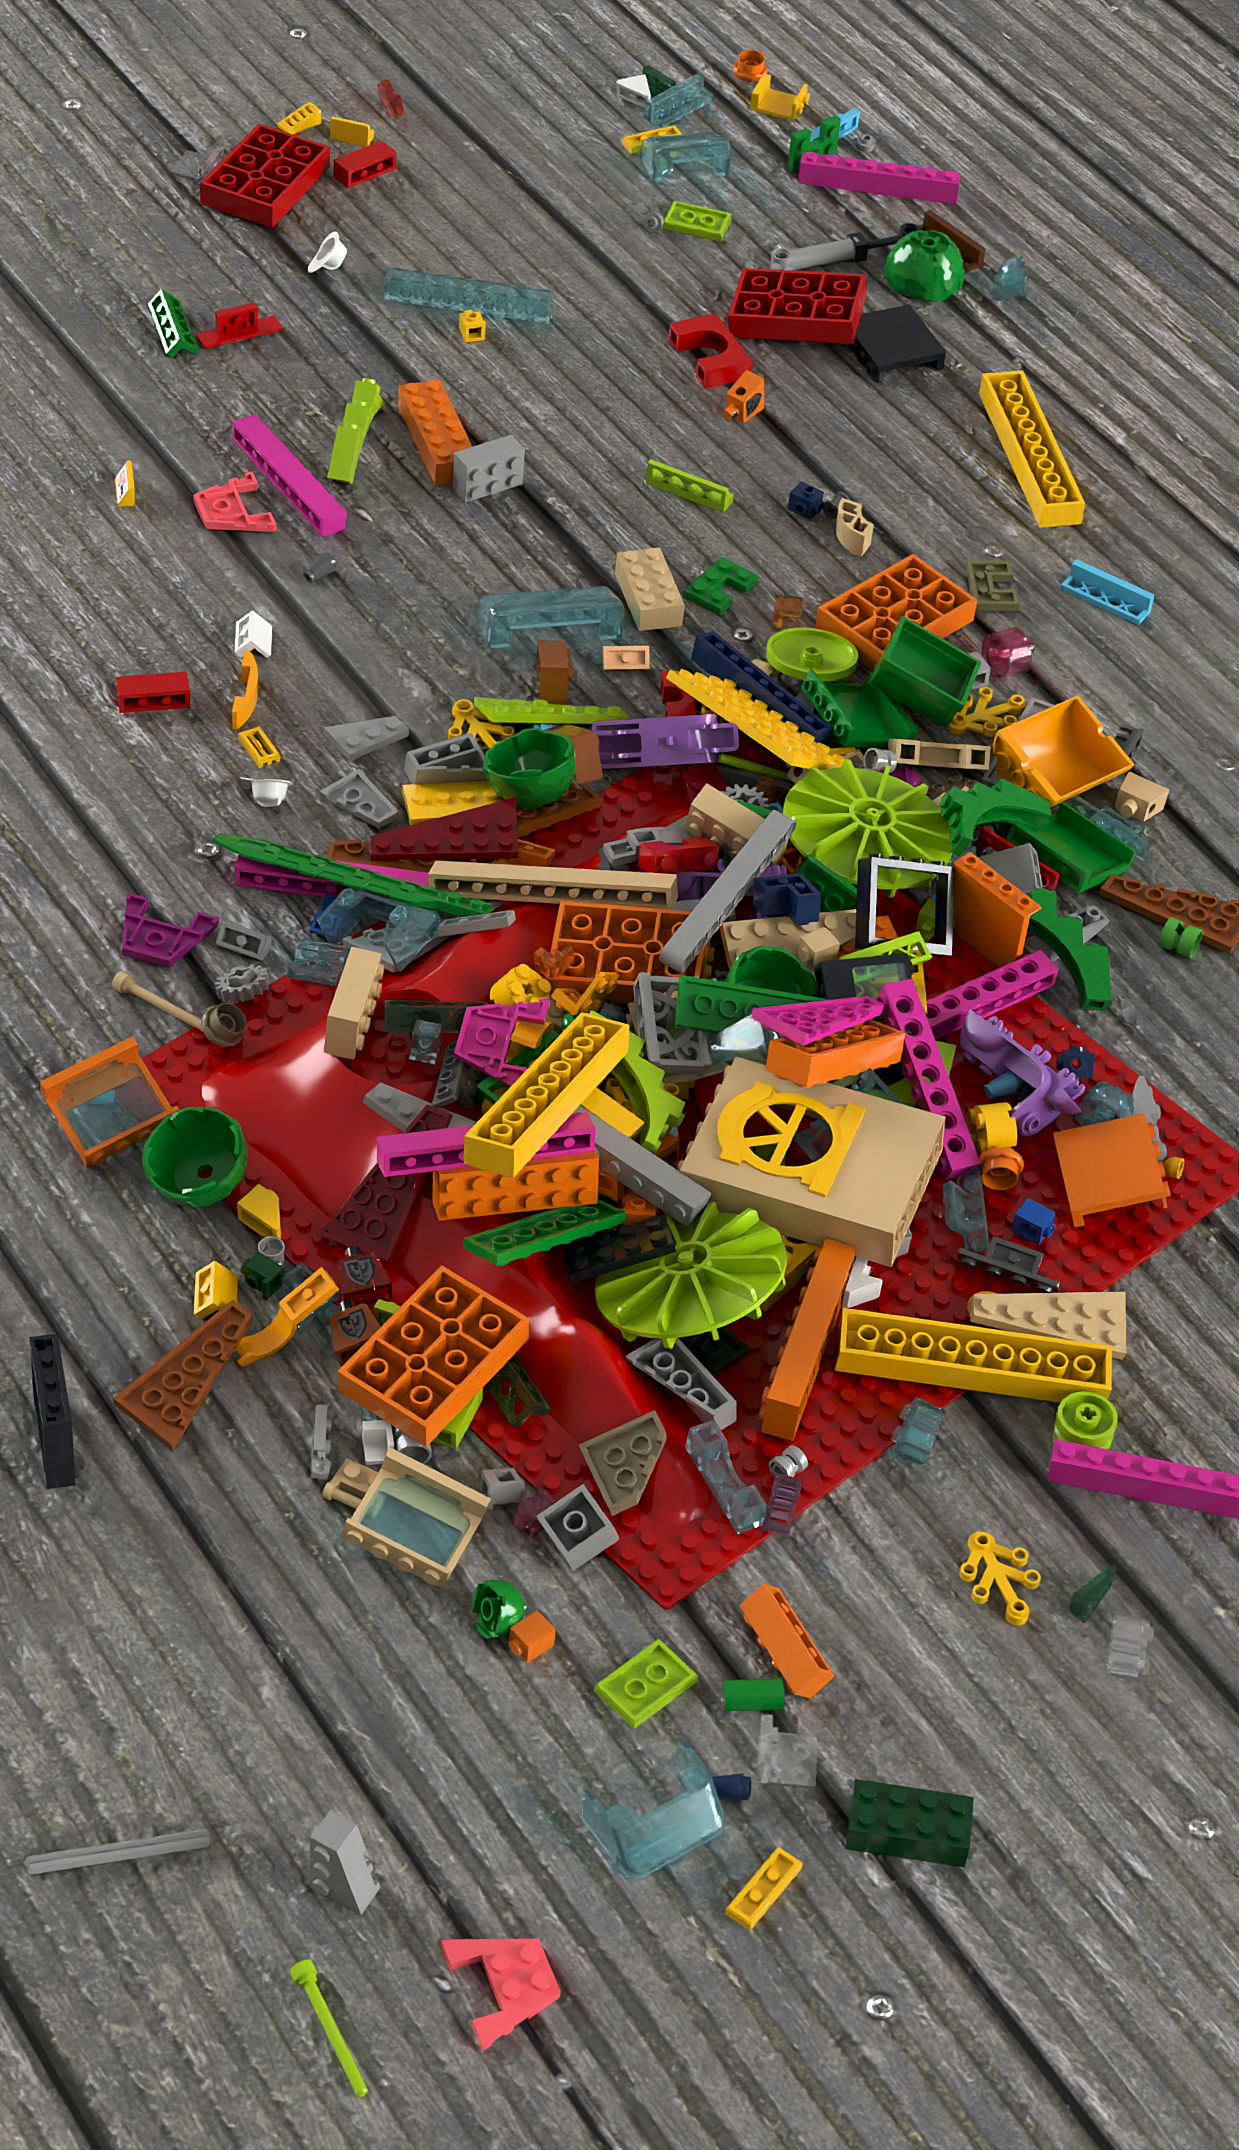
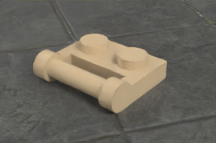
M346 1458L333 1479L324 1487L322 1497L330 1501L332 1499L357 1509L362 1499L339 1489L341 1488L363 1498L379 1472ZM379 1493L365 1516L373 1520L389 1496Z

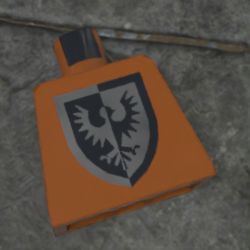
M350 1299L340 1302L338 1305L340 1312L330 1317L333 1348L341 1367L381 1327L367 1304L362 1303L355 1306L353 1300Z

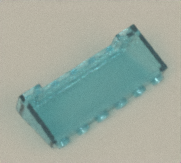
M597 586L490 594L480 599L478 615L488 649L510 647L511 629L599 623L598 636L600 640L622 638L624 607L621 600L610 588Z

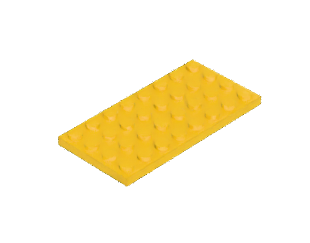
M681 669L680 672L669 670L666 677L669 681L729 723L736 724L739 730L789 765L807 769L816 767L820 771L841 768L844 757L832 754L830 752L831 749L822 743L813 742L815 737L806 732L800 733L798 725L790 721H783L784 716L773 710H767L768 705L766 703L751 699L753 695L746 690H738L736 688L737 683L726 678L722 681L712 675L708 678L698 672H695L693 675L684 669Z

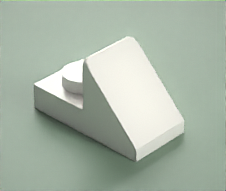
M856 1257L844 1292L842 1308H851L880 1296L882 1280L869 1276L871 1266L867 1265L868 1260Z

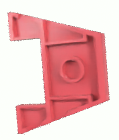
M253 471L245 473V477L239 480L236 477L230 479L229 484L219 487L215 485L194 494V503L205 529L276 531V522L271 512L248 515L238 494L258 490V482Z
M445 1939L441 1941V1949L450 1970L477 1962L482 1963L501 2010L500 2012L473 2020L472 2027L481 2050L487 2049L501 2035L506 2036L513 2031L514 2026L526 2018L530 2019L560 1998L559 1986L539 1939Z

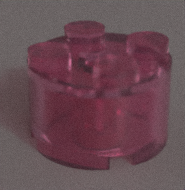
M1018 627L994 632L984 638L982 655L986 654L987 664L991 668L990 674L992 676L1001 678L1028 671L1032 653L1034 652V644L1031 640L1027 639L1026 635Z

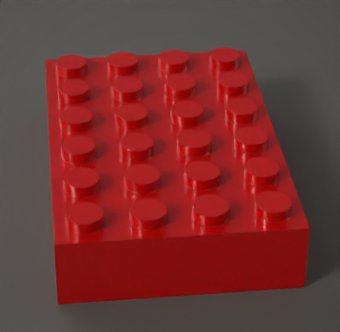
M258 123L200 182V204L259 223L265 227L273 228L330 168V146Z
M743 268L728 314L729 332L737 338L853 344L867 296L866 274Z

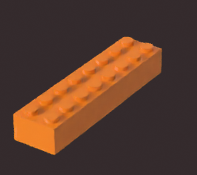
M825 1238L822 1248L817 1247L813 1263H816V1265L810 1266L806 1282L809 1284L806 1287L803 1286L800 1293L799 1302H802V1304L800 1303L799 1306H795L791 1321L795 1323H792V1326L787 1328L784 1341L787 1343L780 1347L777 1356V1362L780 1363L777 1364V1367L773 1366L769 1382H771L770 1386H766L763 1393L762 1403L765 1404L762 1405L759 1414V1420L763 1421L761 1432L790 1441L794 1440L843 1303L844 1292L853 1269L857 1247Z

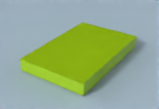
M673 201L664 220L663 229L721 242L731 222L732 214Z
M657 1639L594 1686V1692L629 1726L635 1729L697 1683L698 1675L660 1639Z

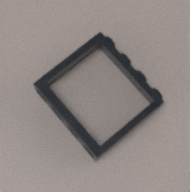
M875 853L869 854V858L858 859L855 949H866L893 940L875 937L878 867L936 874L934 944H925L932 957L952 956L955 867L945 866L943 861H931L930 864H926L924 859L918 858L910 859V862L904 861L902 856H889V859H884L883 854Z
M58 1334L29 1337L33 1401L47 1489L75 1486L72 1419Z

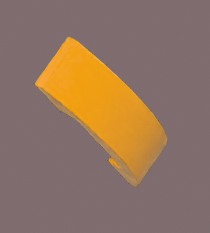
M245 650L242 661V683H247L245 697L235 696L232 709V730L239 729L249 719L257 702L258 669L256 661L249 650Z
M545 1020V1024L542 1025L520 1021L510 1040L535 1049L540 1045L542 1036L552 1029L555 1030L554 1023Z

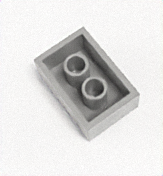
M508 435L454 452L452 488L466 503L522 485L525 449L512 435Z

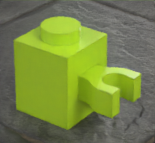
M930 898L919 911L915 928L916 931L921 932L925 943H928L931 937L934 938L936 901ZM953 919V930H954V927H955V925H956V920Z

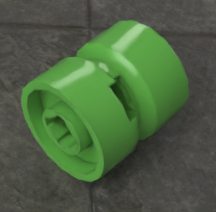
M1170 917L1162 930L1158 945L1171 951L1177 949L1178 954L1191 959L1201 942L1203 930L1192 925L1185 927L1183 921Z

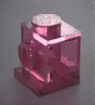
M540 1486L537 1488L535 1496L524 1499L518 1505V1511L513 1515L515 1525L518 1529L524 1530L531 1538L543 1530L536 1516L552 1506L556 1501Z

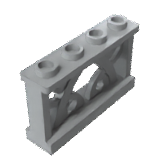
M639 972L633 985L638 1034L640 1038L646 1040L641 1049L645 1052L643 1059L666 1071L665 1073L698 1074V1076H704L707 1069L712 1065V1053L708 1051L710 1034L686 1029L674 1041L667 1030L656 1026L655 1023L662 1020L669 1010L676 1014L677 997L674 1000L671 998V995L674 991H678L679 977L650 976V973ZM655 990H667L665 995ZM661 1005L664 1006L661 1013L654 1011V1006L658 1007L659 1010ZM658 1035H661L665 1038L663 1042L658 1041ZM678 1050H681V1053L686 1057H690L688 1050H694L696 1060H684ZM671 1054L673 1055V1058H674V1059H660V1058H662V1057H665V1056H668V1055H671Z

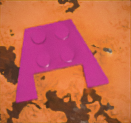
M540 999L539 1002L525 1004L521 1001L515 1005L505 1006L491 1004L467 1007L454 1051L455 1058L511 1087L528 1069L505 1064L512 1042L510 1039L517 1021L544 1025L550 1006L549 1000Z

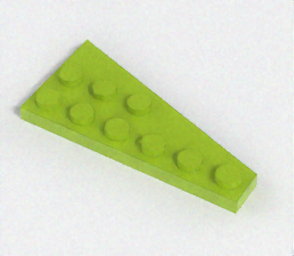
M474 697V706L492 722L593 724L597 721L628 720L629 716L617 706L599 708L596 706L547 703L546 700L529 702L520 699L506 700Z

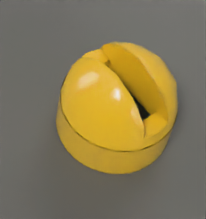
M1178 1157L1168 1158L1163 1164L1166 1175L1179 1179L1183 1171L1184 1159Z

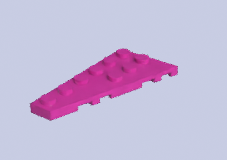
M869 996L753 1008L751 1019L761 1023L763 1028L778 1032L780 1037L789 1038L801 1045H806L883 1014L885 1004Z

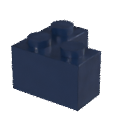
M802 873L755 878L753 906L762 916L774 917L776 914L786 913L798 925H807L809 922L819 921L821 893Z

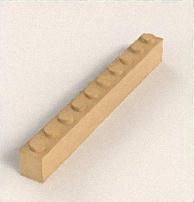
M435 861L428 873L430 887L446 893H458L463 898L555 904H560V901L672 909L678 898L677 874Z

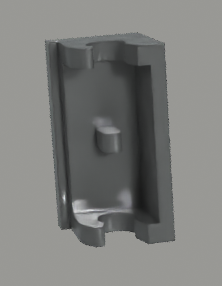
M1122 725L1120 729L1128 732L1130 736L1117 733L1114 740L1132 760L1140 748L1144 729Z

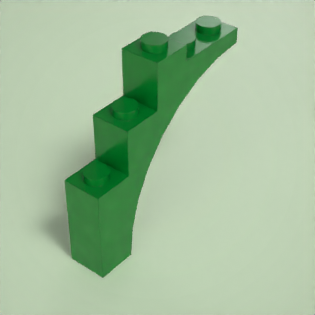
M1002 778L991 788L977 782L972 790L969 789L967 792L953 786L948 794L945 793L942 796L939 804L941 807V818L949 821L951 853L959 857L972 842L974 827L981 823L993 821L1014 823L1020 821L1028 828L1038 832L1051 816L1050 800Z
M1044 888L1031 890L1028 897L1039 904L1041 909L1030 916L1027 930L1048 944L1062 959L1072 975L1077 988L1081 1010L1105 1011L1111 1002L1108 947L1099 946L1098 944L1083 945L1082 919L1071 916L1058 918L1056 891H1048Z

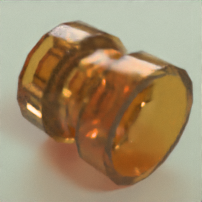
M765 776L760 777L754 785L757 788L756 792H764V798H768V804H772L779 788L776 781Z

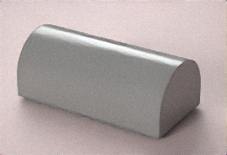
M222 921L216 945L258 960H264L270 951L272 938L231 922Z

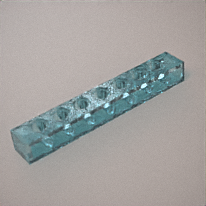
M394 267L388 268L385 277L384 300L393 302H404L455 311H480L481 314L548 324L553 312L554 291Z

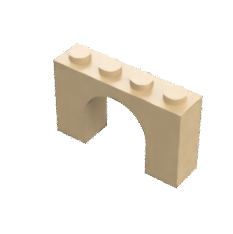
M888 739V751H893L896 754L897 764L989 770L991 746Z

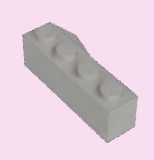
M654 1338L625 1356V1360L677 1394L713 1434L718 1433L736 1421V1401L678 1338L671 1349L664 1347L662 1338Z

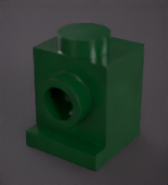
M257 1252L251 1259H247L241 1266L240 1272L245 1275V1282L252 1289L262 1292V1298L266 1301L284 1285V1267L260 1252Z

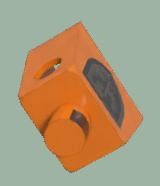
M748 370L741 375L726 394V409L722 412V415L727 421L735 419L741 423H746L764 409V378Z

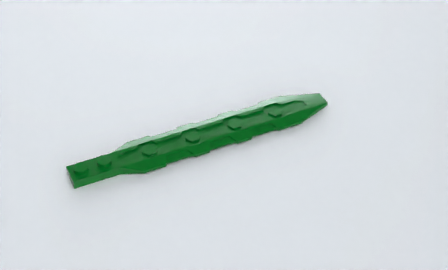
M220 833L212 838V843L245 858L282 866L312 877L328 879L358 890L374 892L411 905L435 909L460 917L492 913L493 906L485 904L480 899L470 900L463 898L458 893H446L427 885L397 879L367 868L335 861V859L301 852L271 841Z

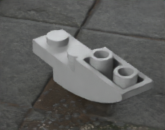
M639 828L627 831L626 839L603 844V852L613 867L638 861L640 843L663 841L670 845H682L683 838H694L695 836L687 830L678 828Z
M1095 905L1067 915L1082 919L1083 944L1102 930L1110 920ZM1036 935L1025 939L1022 952L1024 956L1041 950L1052 962L1060 958L1048 944Z
M1144 1075L1139 1076L1133 1090L1128 1116L1145 1113L1147 1123H1153L1156 1137L1151 1139L1152 1142L1158 1143L1161 1156L1156 1159L1157 1162H1163V1159L1166 1158L1167 1150L1165 1144L1161 1143L1159 1130L1156 1125L1157 1120L1161 1116L1160 1107L1158 1104H1155L1152 1088L1147 1084Z

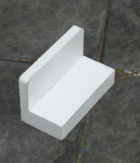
M252 610L236 622L235 653L242 658L245 650L251 651L255 648L268 658L271 655L272 626Z

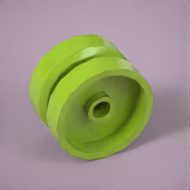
M1080 1391L1069 1394L1061 1401L1057 1410L1056 1421L1052 1430L1053 1443L1057 1439L1110 1450L1118 1423V1414L1113 1404L1105 1397L1094 1392Z

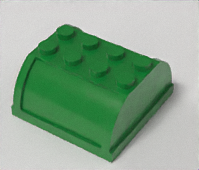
M902 615L891 639L876 664L868 684L874 689L888 694L893 700L907 705L915 713L922 714L931 719L934 724L946 728L957 712L960 713L964 708L982 662Z

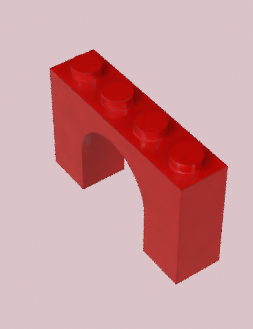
M716 313L670 323L669 342L677 352L701 347L712 348L721 352L718 355L697 359L696 378L705 389L736 382L746 370L751 372V369H753L751 357L746 354L742 345H739L734 335L729 332L724 322L719 319Z

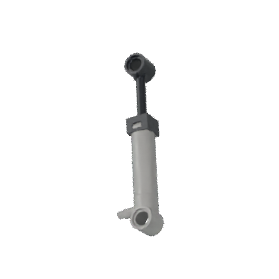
M905 223L901 225L900 233L897 236L867 241L861 232L848 234L847 239L793 250L786 249L780 243L772 251L770 269L773 263H778L784 268L791 266L794 267V270L849 259L854 263L866 261L868 249L894 245L903 236L910 232L918 231L920 228L916 224Z

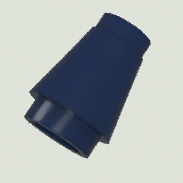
M744 1773L708 1777L707 1795L742 1803L743 1800L749 1801L751 1796V1777L744 1776Z

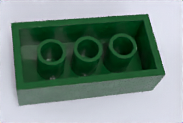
M855 1779L850 1800L845 1849L965 1868L970 1849L974 1797Z

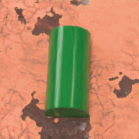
M782 1678L723 1680L722 1682L725 1712L783 1709L784 1686Z

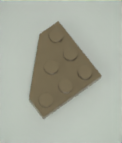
M655 1410L579 1444L582 1455L611 1516L638 1504L667 1440L666 1431Z

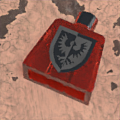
M348 1247L345 1250L346 1257L338 1260L341 1302L350 1299L357 1306L362 1303L367 1305L377 1303L378 1299L383 1301L392 1300L391 1280L376 1253L368 1252L362 1254L360 1247Z

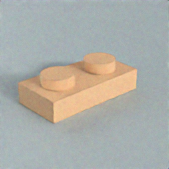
M649 646L602 647L603 670L650 669Z

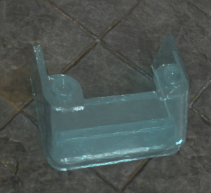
M355 888L343 890L316 919L331 948L338 945L365 915L392 924L396 928L383 941V944L397 971L400 972L437 933L436 928L442 923V919L437 911Z
M683 1737L678 1739L674 1766L681 1774V1783L687 1791L641 1817L631 1807L623 1804H618L605 1810L589 1788L583 1791L580 1817L622 1873L628 1878L641 1879L720 1835L724 1829L725 1814L711 1773Z

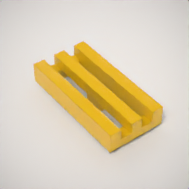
M260 726L238 733V740L258 768H262L263 763L271 765L273 760L276 763L280 762L281 755ZM253 734H256V736L259 738V740L261 741V743L264 745V747H265V748L267 749V751L269 752V755H267V753L265 752V750L262 748L261 743L254 737Z

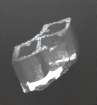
M1114 1612L1106 1675L1141 1682L1142 1675H1148L1150 1659L1146 1658L1147 1644L1152 1643L1154 1627H1149V1619Z

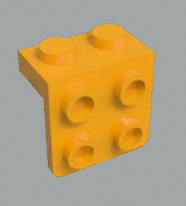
M600 972L583 995L574 988H556L551 997L557 1001L555 1005L565 1013L569 1011L572 1015H579L581 1012L589 1014L591 1010L597 1012L603 1004L601 1000L604 996L610 994L618 984L616 980L619 975L616 972Z

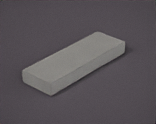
M509 910L446 919L436 929L438 937L504 928L509 927L516 920L514 911Z

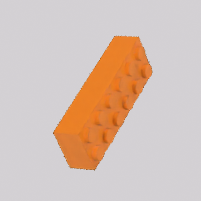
M440 379L398 385V408L434 485L453 483L454 452L470 448L472 445Z
M869 1019L806 1045H801L789 1038L770 1040L765 1070L774 1073L778 1079L794 1081L798 1087L811 1088L815 1084H826L827 1081L834 1079L841 1080L849 1075L856 1076L864 1071L871 1072L875 1068L889 1067V1065L901 1061L905 1032Z
M596 1151L530 1159L514 1178L503 1177L498 1173L487 1170H479L473 1166L433 1171V1206L439 1220L597 1204L599 1157Z

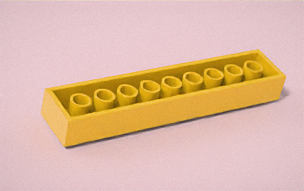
M1023 370L982 374L979 391L980 398L1039 528L1081 524L1085 502Z
M581 1012L465 1134L464 1164L479 1170L498 1173L503 1177L514 1178L628 1053L629 1025Z
M843 1308L837 1329L835 1371L1059 1403L1069 1394L1080 1391L1094 1392L1108 1400L1112 1390V1346Z

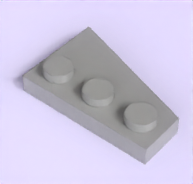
M396 716L324 727L323 734L349 761H352L408 737L409 729Z
M360 769L319 791L320 798L379 829L400 818L399 811Z

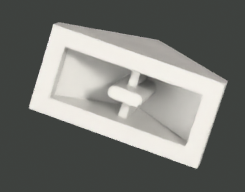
M645 74L620 79L616 82L618 97L649 111L652 109L651 95Z

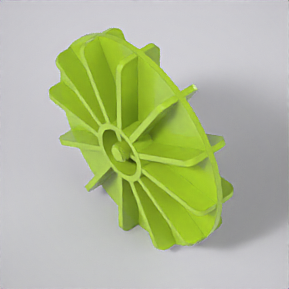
M844 759L841 768L820 771L818 768L812 767L808 769L806 777L798 781L789 790L784 802L783 814L797 823L793 834L788 839L787 845L795 846L805 858L811 854L850 884L857 885L858 859L869 858V854L872 853L883 854L884 859H889V856H902L904 861L909 862L913 858L924 859L926 864H930L931 861H943L945 866L948 865L952 856L951 842L949 841V821L941 818V809L926 795L929 787L924 783L914 787L896 777L888 775L891 768L889 765H886L884 773L854 768L850 759ZM878 867L877 889H883L888 898L894 897L897 889L915 886L926 889L931 885L932 879L936 877V874Z
M708 1202L704 1213L688 1227L676 1219L672 1220L671 1216L663 1211V1215H666L676 1252L598 1276L595 1284V1299L603 1319L620 1329L623 1338L627 1341H634L639 1336L662 1338L664 1347L671 1349L679 1337L692 1336L710 1331L713 1340L716 1341L719 1340L717 1328L734 1322L743 1316L757 1320L762 1315L759 1305L774 1291L784 1289V1273L787 1265L786 1249L779 1231L759 1220L757 1211L751 1208H747L741 1214L718 1212L715 1202Z

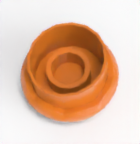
M753 49L742 51L738 56V61L733 65L735 76L743 82H758L764 73L767 74L768 71L767 66L764 64V55L760 51Z
M993 1146L979 1155L981 1164L978 1170L982 1173V1183L986 1187L993 1190H1006L1012 1188L1017 1183L1018 1175L1024 1168L1022 1156L1010 1147Z

